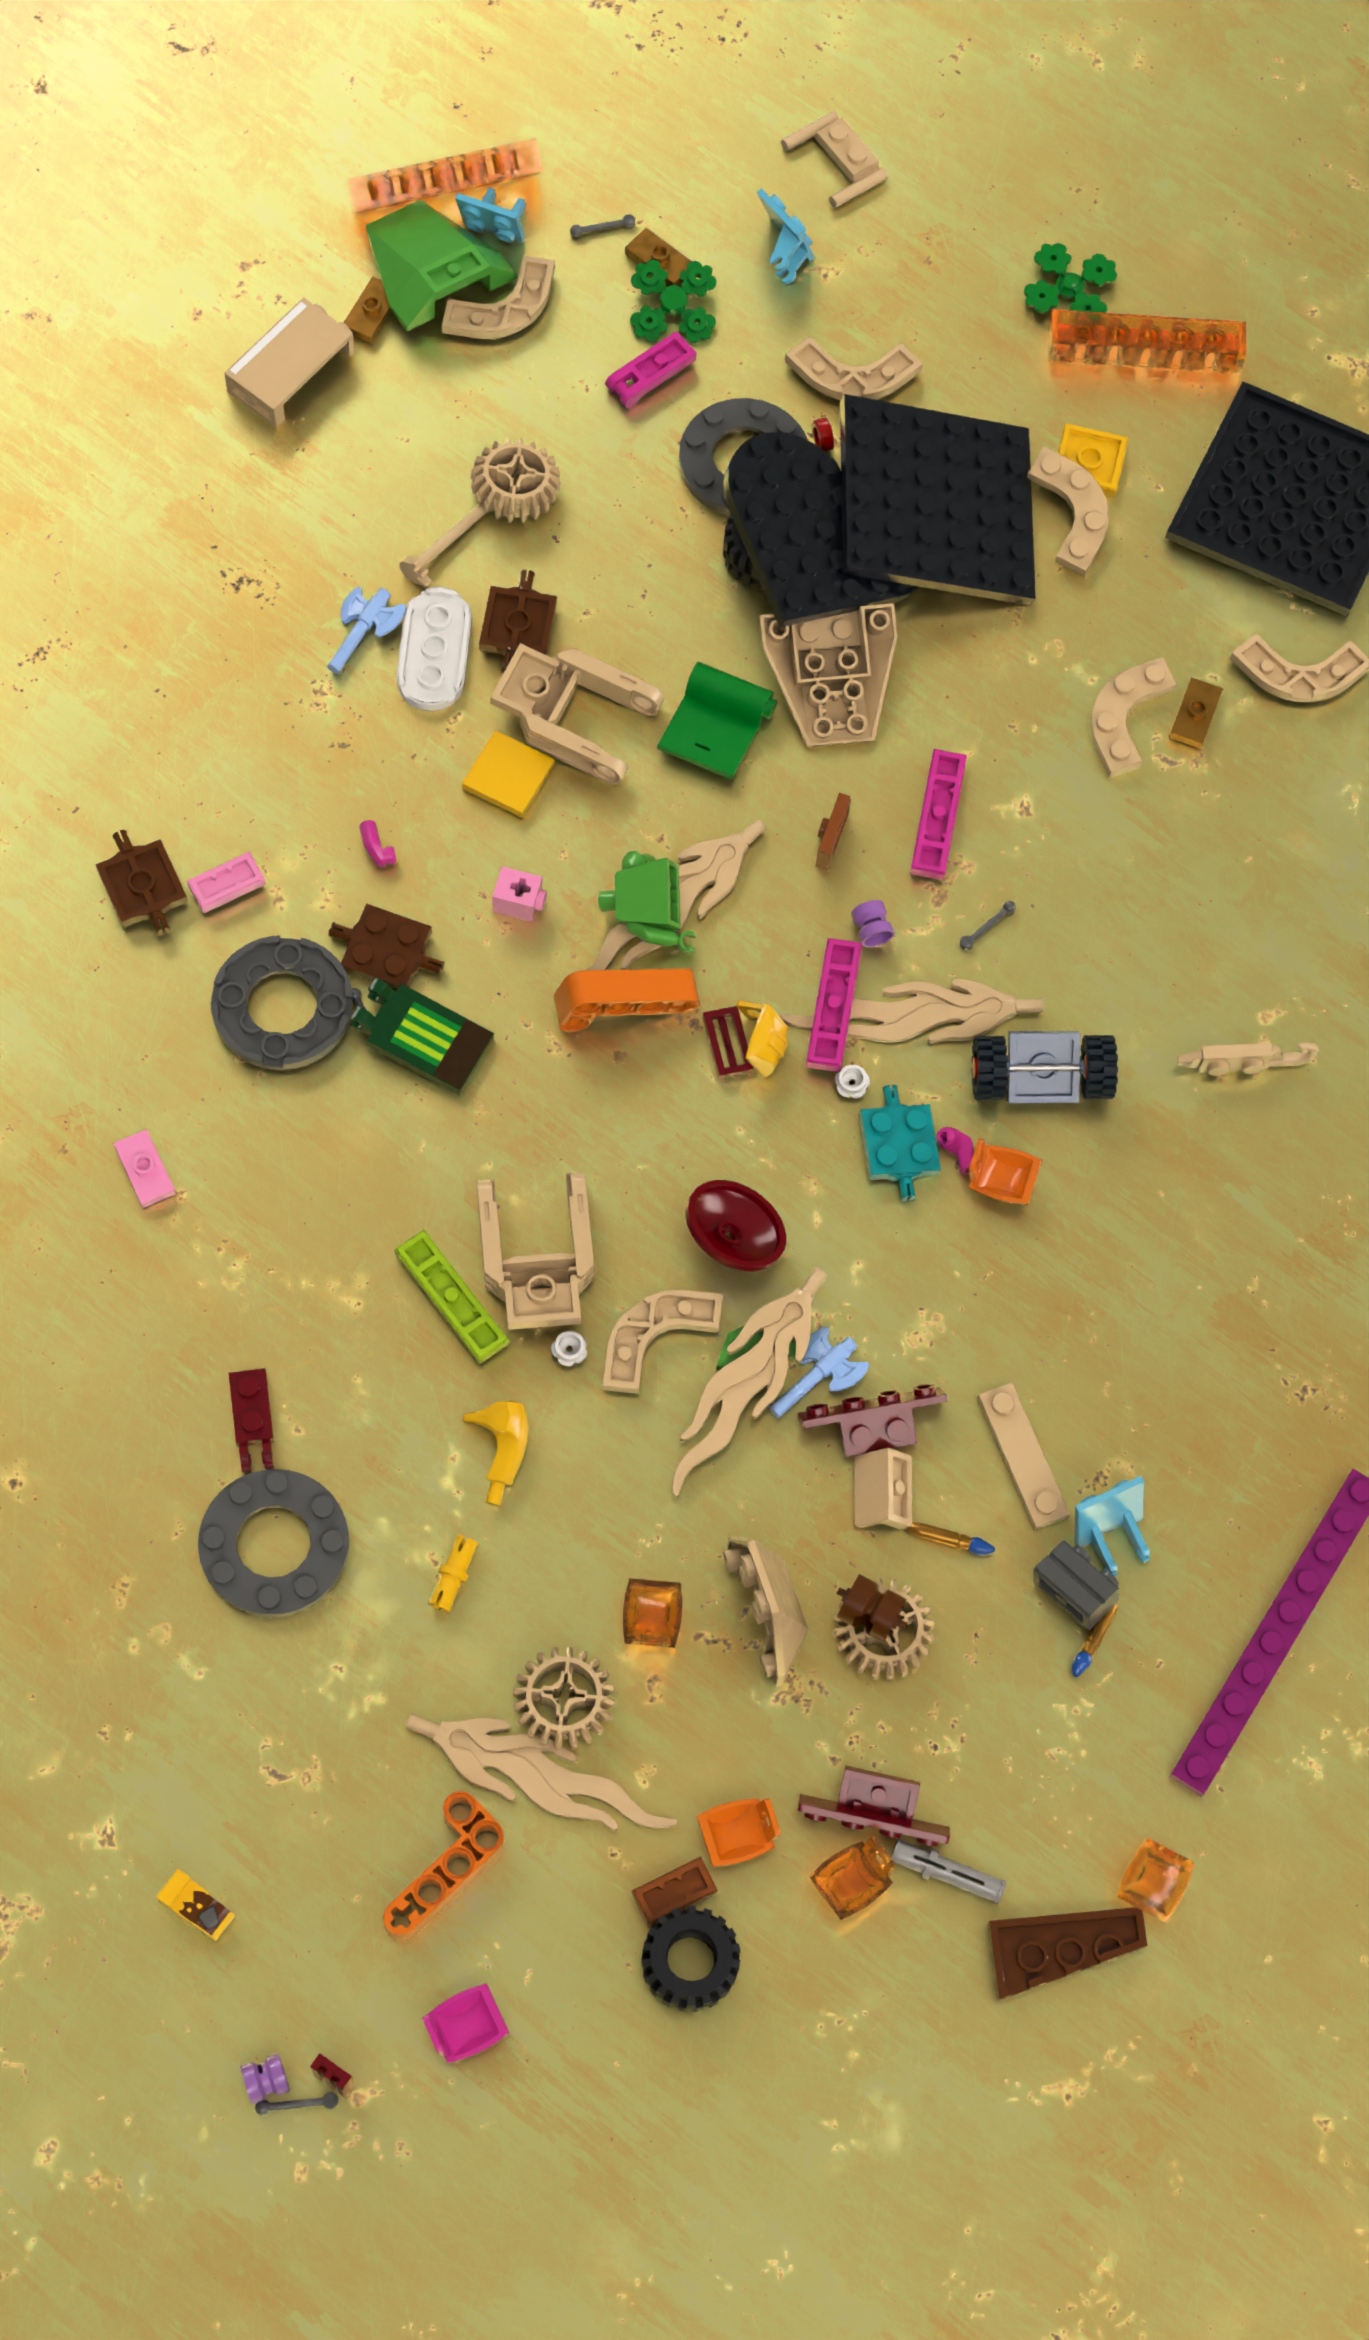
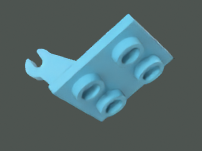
M488 188L482 200L457 193L455 199L462 221L467 228L482 233L483 230L494 233L498 239L508 243H512L513 240L521 243L524 242L525 235L520 218L526 207L525 199L518 198L512 210L493 205L496 198L495 189Z
M761 188L757 194L770 220L781 230L774 252L770 257V263L774 265L778 260L782 259L776 266V275L780 278L784 273L789 272L782 281L784 284H790L795 280L796 271L807 258L811 262L815 258L809 247L813 242L805 233L806 228L796 216L790 218L784 211L786 207L775 194L769 197Z
M1141 1476L1131 1481L1123 1480L1117 1483L1111 1490L1098 1496H1088L1075 1506L1074 1544L1082 1548L1092 1544L1102 1562L1103 1568L1114 1576H1117L1116 1570L1118 1568L1102 1536L1113 1529L1122 1526L1133 1544L1140 1561L1144 1563L1150 1560L1148 1556L1150 1551L1136 1524L1143 1520L1145 1481Z

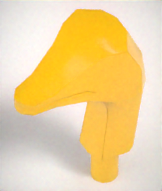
M512 1400L497 1401L480 1411L464 1413L462 1418L463 1422L487 1428L496 1436V1457L486 1477L487 1480L491 1481L486 1503L497 1506L501 1504L505 1485L512 1486L528 1443L529 1422L525 1406Z

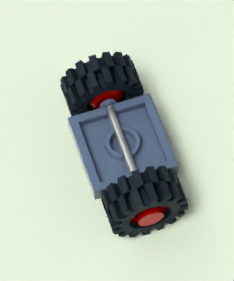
M1008 1031V1055H1006L1007 1045L1004 1036H975L971 1059L974 1099L1004 1100L1007 1092L1008 1103H1079L1080 1084L1082 1085L1081 1091L1084 1099H1113L1118 1083V1054H1116L1117 1045L1115 1044V1037L1113 1035H1084L1081 1045V1033L1079 1031Z

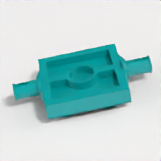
M890 1085L882 1088L886 1106L861 1109L858 1114L869 1180L888 1179L899 1182L901 1201L906 1202L908 1199L909 1202L916 1199L913 1180L921 1176L939 1175L941 1171L930 1104L913 1106L900 1104L897 1085H892L891 1088Z

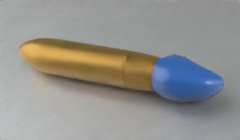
M913 1522L911 1527L906 1528L914 1536L960 1549H968L976 1555H990L995 1552L994 1546L979 1537L970 1538L964 1534L919 1522Z
M1119 1603L1106 1615L1104 1614L1102 1619L1090 1630L1081 1651L1073 1659L1071 1670L1074 1677H1079L1092 1663V1657L1116 1616Z

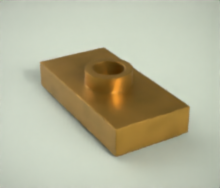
M645 228L625 247V254L638 264H646L649 260L658 261L661 269L666 270L668 273V278L665 280L667 286H678L682 282L680 280L681 271L687 270V265L692 262L648 228Z
M372 276L343 322L350 328L354 337L372 344L392 312L389 309L380 279Z
M1191 677L1169 738L1201 749L1223 688Z

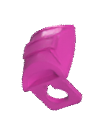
M487 1983L454 1995L422 2017L437 2052L445 2057L447 2063L456 2062L482 2052L509 2034Z

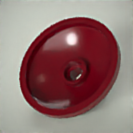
M713 1180L698 1186L689 1197L685 1208L688 1229L698 1246L713 1260L732 1269L754 1272L771 1267L783 1254L786 1246V1231L783 1221L775 1208L758 1192L737 1182Z

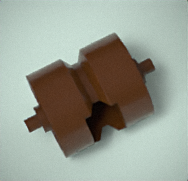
M861 1574L858 1575L851 1588L848 1587L847 1590L839 1587L836 1593L843 1597L841 1601L844 1602L837 1618L854 1627L863 1624L865 1626V1633L883 1643L892 1628L896 1629L898 1626L904 1629L907 1622L901 1620L902 1615H900L907 1599L890 1590L878 1591V1584Z

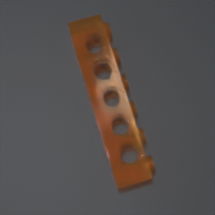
M534 138L349 178L345 182L352 215L537 175L543 171L537 141Z
M1052 309L1048 327V361H1057L1063 364L1088 363L1095 366L1120 365L1127 368L1151 367L1159 370L1182 369L1191 372L1214 371L1231 374L1241 373L1246 358V322Z

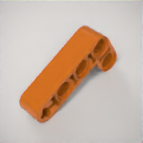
M690 969L577 971L565 977L553 996L559 1028L567 1032L578 1031L588 1027L596 1016L684 1014L692 1012L700 1006L694 972Z
M453 1792L448 1795L443 1804L445 1823L459 1839L385 1909L383 1916L386 1932L392 1939L403 1942L413 1938L503 1851L504 1833L502 1827L468 1792ZM466 1804L470 1807L471 1814L465 1820H455L450 1815V1810L453 1806ZM485 1831L493 1832L497 1836L498 1841L491 1848H482L476 1842L479 1834ZM463 1858L468 1861L470 1866L467 1872L463 1875L452 1874L448 1870V1865L453 1859ZM427 1885L437 1886L441 1890L440 1897L430 1903L423 1901L419 1896L423 1887ZM413 1899L414 1904L423 1914L419 1915L415 1909L408 1916V1927L405 1928L400 1924L395 1928L394 1916L396 1914H399L401 1917L406 1916L412 1910L409 1900Z

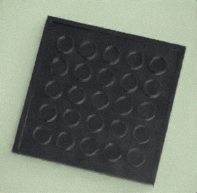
M1242 381L1167 530L1165 538L1348 617L1369 573V434Z
M844 394L840 400L843 574L1031 605L1036 596L1031 480L1027 478L1028 472L1031 469L1029 428Z

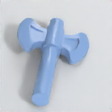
M356 587L346 597L341 608L342 623L347 624L356 619V624L327 665L328 669L333 673L339 674L359 642L373 625L376 626V637L384 636L395 629L405 615L406 606L399 604L387 608L386 602L391 595L383 588H380L369 601L365 600L361 587Z
M829 1327L820 1328L811 1334L806 1354L800 1363L805 1364L814 1361L816 1362L813 1365L814 1367L769 1407L770 1412L776 1418H780L817 1383L829 1375L833 1377L829 1385V1390L832 1392L847 1389L858 1383L867 1373L869 1363L850 1362L847 1360L850 1354L857 1348V1344L852 1338L847 1337L841 1343H837L832 1347L828 1342Z

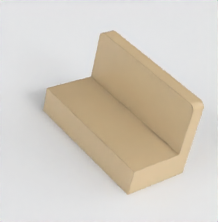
M885 1448L855 1456L854 1525L863 1528L881 1523L900 1530L911 1527V1455L891 1448Z

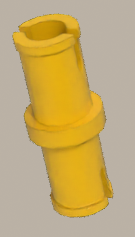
M459 1534L456 1535V1540L446 1564H441L438 1570L441 1575L432 1597L428 1601L429 1606L439 1611L442 1608V1611L445 1613L451 1612V1607L461 1583H466L468 1579L467 1569L476 1548L479 1546V1543L468 1537L465 1540L464 1536Z

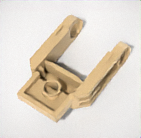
M520 643L490 697V704L520 718L519 724L527 745L610 784H619L629 767L627 763L624 764L619 758L603 751L602 746L557 725L575 693L576 685H581L646 716H655L664 701L662 692L655 686L575 648L559 652L555 657H548Z
M585 1172L566 1173L573 1254L563 1252L514 1256L507 1260L502 1259L495 1179L476 1181L485 1287L506 1303L508 1330L581 1324L579 1295L594 1279V1256Z

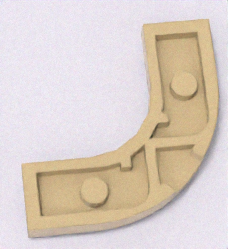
M523 255L517 284L513 292L501 301L479 304L448 299L442 322V333L477 339H497L523 330L535 321L545 308L550 294L555 260Z
M810 336L785 354V362L805 382L818 392L841 400L844 394L874 400L885 397L919 374L923 367V363L902 343L877 361L867 366L857 367L844 365L833 359Z
M1043 446L1029 470L1027 478L1057 493L1070 506L1073 512V527L1058 552L1055 562L1085 576L1101 548L1107 531L1108 506L1106 498L1098 482L1085 468Z
M1255 633L1235 649L1230 656V660L1260 688L1279 698L1296 702H1317L1334 697L1349 688L1369 671V658L1351 641H1348L1326 660L1316 665L1301 666L1290 663L1279 656Z
M1163 657L1122 671L1109 680L1097 696L1091 715L1090 731L1096 752L1109 778L1138 769L1142 763L1128 733L1126 724L1127 715L1132 708L1144 701L1175 691L1177 685Z
M667 1290L643 1298L642 1302L635 1305L627 1313L625 1312L615 1324L608 1341L602 1390L639 1394L643 1356L646 1347L659 1334L676 1329L719 1333L723 1294L691 1290Z

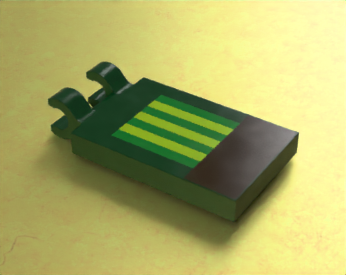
M375 978L368 988L370 993L367 997L381 1004L380 1010L374 1017L366 1009L357 1006L351 1016L352 1022L350 1026L369 1035L367 1040L368 1047L460 1096L491 1044L494 1033L403 984L400 985L396 992L387 983Z

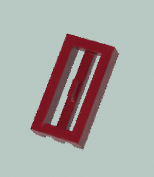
M733 1006L703 1012V1022L718 1080H726V1077L729 1076L737 1078L740 1074L746 1073V1076L752 1075L754 1068L746 1059L748 1045L738 1008ZM731 1016L743 1062L742 1065H737L725 1017ZM717 1019L729 1063L727 1068L724 1067L712 1021Z
M320 2053L310 2066L317 2079L322 2081L324 2078L327 2086L333 2090L337 2087L340 2095L345 2099L350 2096L356 2087L350 2074Z

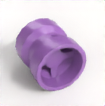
M881 900L864 902L851 911L854 924L860 928L859 938L864 947L879 946L894 937L895 932L892 924L886 921L887 910Z
M279 2053L267 2056L265 2062L259 2065L250 2062L240 2066L251 2104L264 2101L267 2094L275 2093L281 2095L290 2092Z

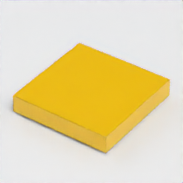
M1065 423L1058 454L1085 468L1098 482L1104 495L1115 498L1129 437Z
M495 730L462 782V789L523 818L554 768L555 759Z

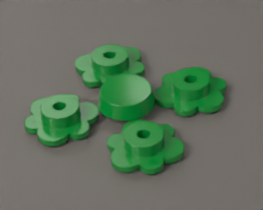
M1061 243L1054 245L1043 244L1041 251L1035 253V263L1041 265V269L1045 273L1053 271L1055 274L1061 275L1056 280V286L1052 284L1047 285V282L1044 280H1039L1036 284L1026 285L1024 288L1025 304L1028 307H1034L1036 312L1043 314L1048 312L1050 307L1055 308L1058 306L1059 300L1057 297L1060 296L1066 300H1074L1069 310L1075 314L1074 319L1077 323H1098L1100 317L1106 314L1107 306L1100 301V297L1097 294L1089 296L1086 293H1082L1085 287L1084 281L1093 282L1098 287H1102L1105 282L1113 283L1117 278V273L1114 270L1115 262L1107 260L1103 254H1095L1091 260L1086 259L1083 261L1082 267L1084 270L1082 271V277H1080L1076 273H1065L1067 265L1070 264L1072 259L1071 255L1066 253L1067 248Z
M649 260L646 264L639 263L636 265V273L631 277L632 286L636 289H641V293L645 296L650 295L652 292L660 294L659 305L661 309H651L649 306H643L640 312L631 315L630 323L635 328L634 334L636 337H644L649 342L657 341L660 333H664L667 330V324L664 322L665 312L672 315L682 312V322L679 325V331L686 334V339L690 343H698L701 338L707 340L711 337V330L716 325L715 317L706 314V310L702 307L697 308L695 311L686 309L688 304L687 295L695 293L698 297H704L706 291H711L716 287V278L712 275V268L710 266H702L700 262L692 261L687 265V270H683L680 273V280L683 281L682 287L676 285L666 287L665 280L668 278V273L666 270L661 269L658 261Z

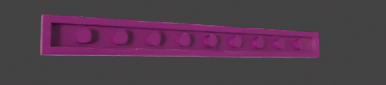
M1352 1469L1169 1776L1200 1797H1203L1369 1516V1478L1357 1470Z

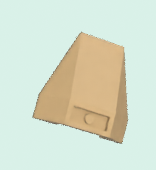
M894 603L860 606L857 612L779 627L774 614L760 615L764 654L806 746L816 747L875 741L898 637Z
M736 1535L729 1537L727 1550L723 1551L726 1567L729 1573L735 1571L738 1581H743L745 1588L752 1587L755 1601H752L751 1604L758 1624L764 1622L768 1633L763 1650L764 1655L760 1656L763 1672L766 1678L772 1676L775 1686L782 1685L806 1638L808 1626L784 1559L754 1539Z

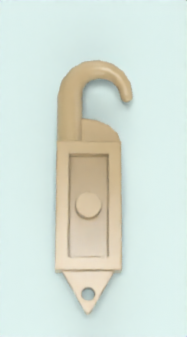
M1308 1042L1298 1044L1300 1050H1305L1300 1052H1282L1280 1047L1272 1046V1043L1202 1046L1199 1051L1177 1056V1060L1180 1066L1195 1068L1198 1073L1208 1072L1213 1076L1224 1075L1229 1071H1243L1246 1074H1255L1268 1067L1296 1066L1308 1063L1317 1057L1319 1049L1317 1045Z

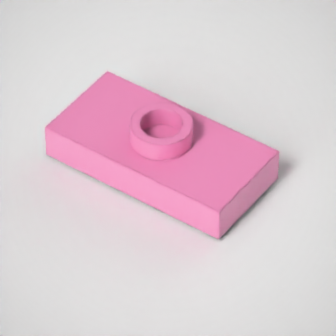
M249 851L187 880V885L204 914L266 885V882Z
M147 1129L113 1143L142 1208L176 1194Z

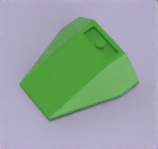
M422 200L411 203L366 225V232L389 309L406 331L434 319L435 301L463 287L481 280L490 292L517 279V274L500 252Z

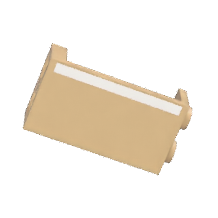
M303 297L224 373L227 392L277 428L285 420L284 403L339 350H342L349 356L354 353L353 333L343 322L338 323L328 316L327 312L320 305H313Z

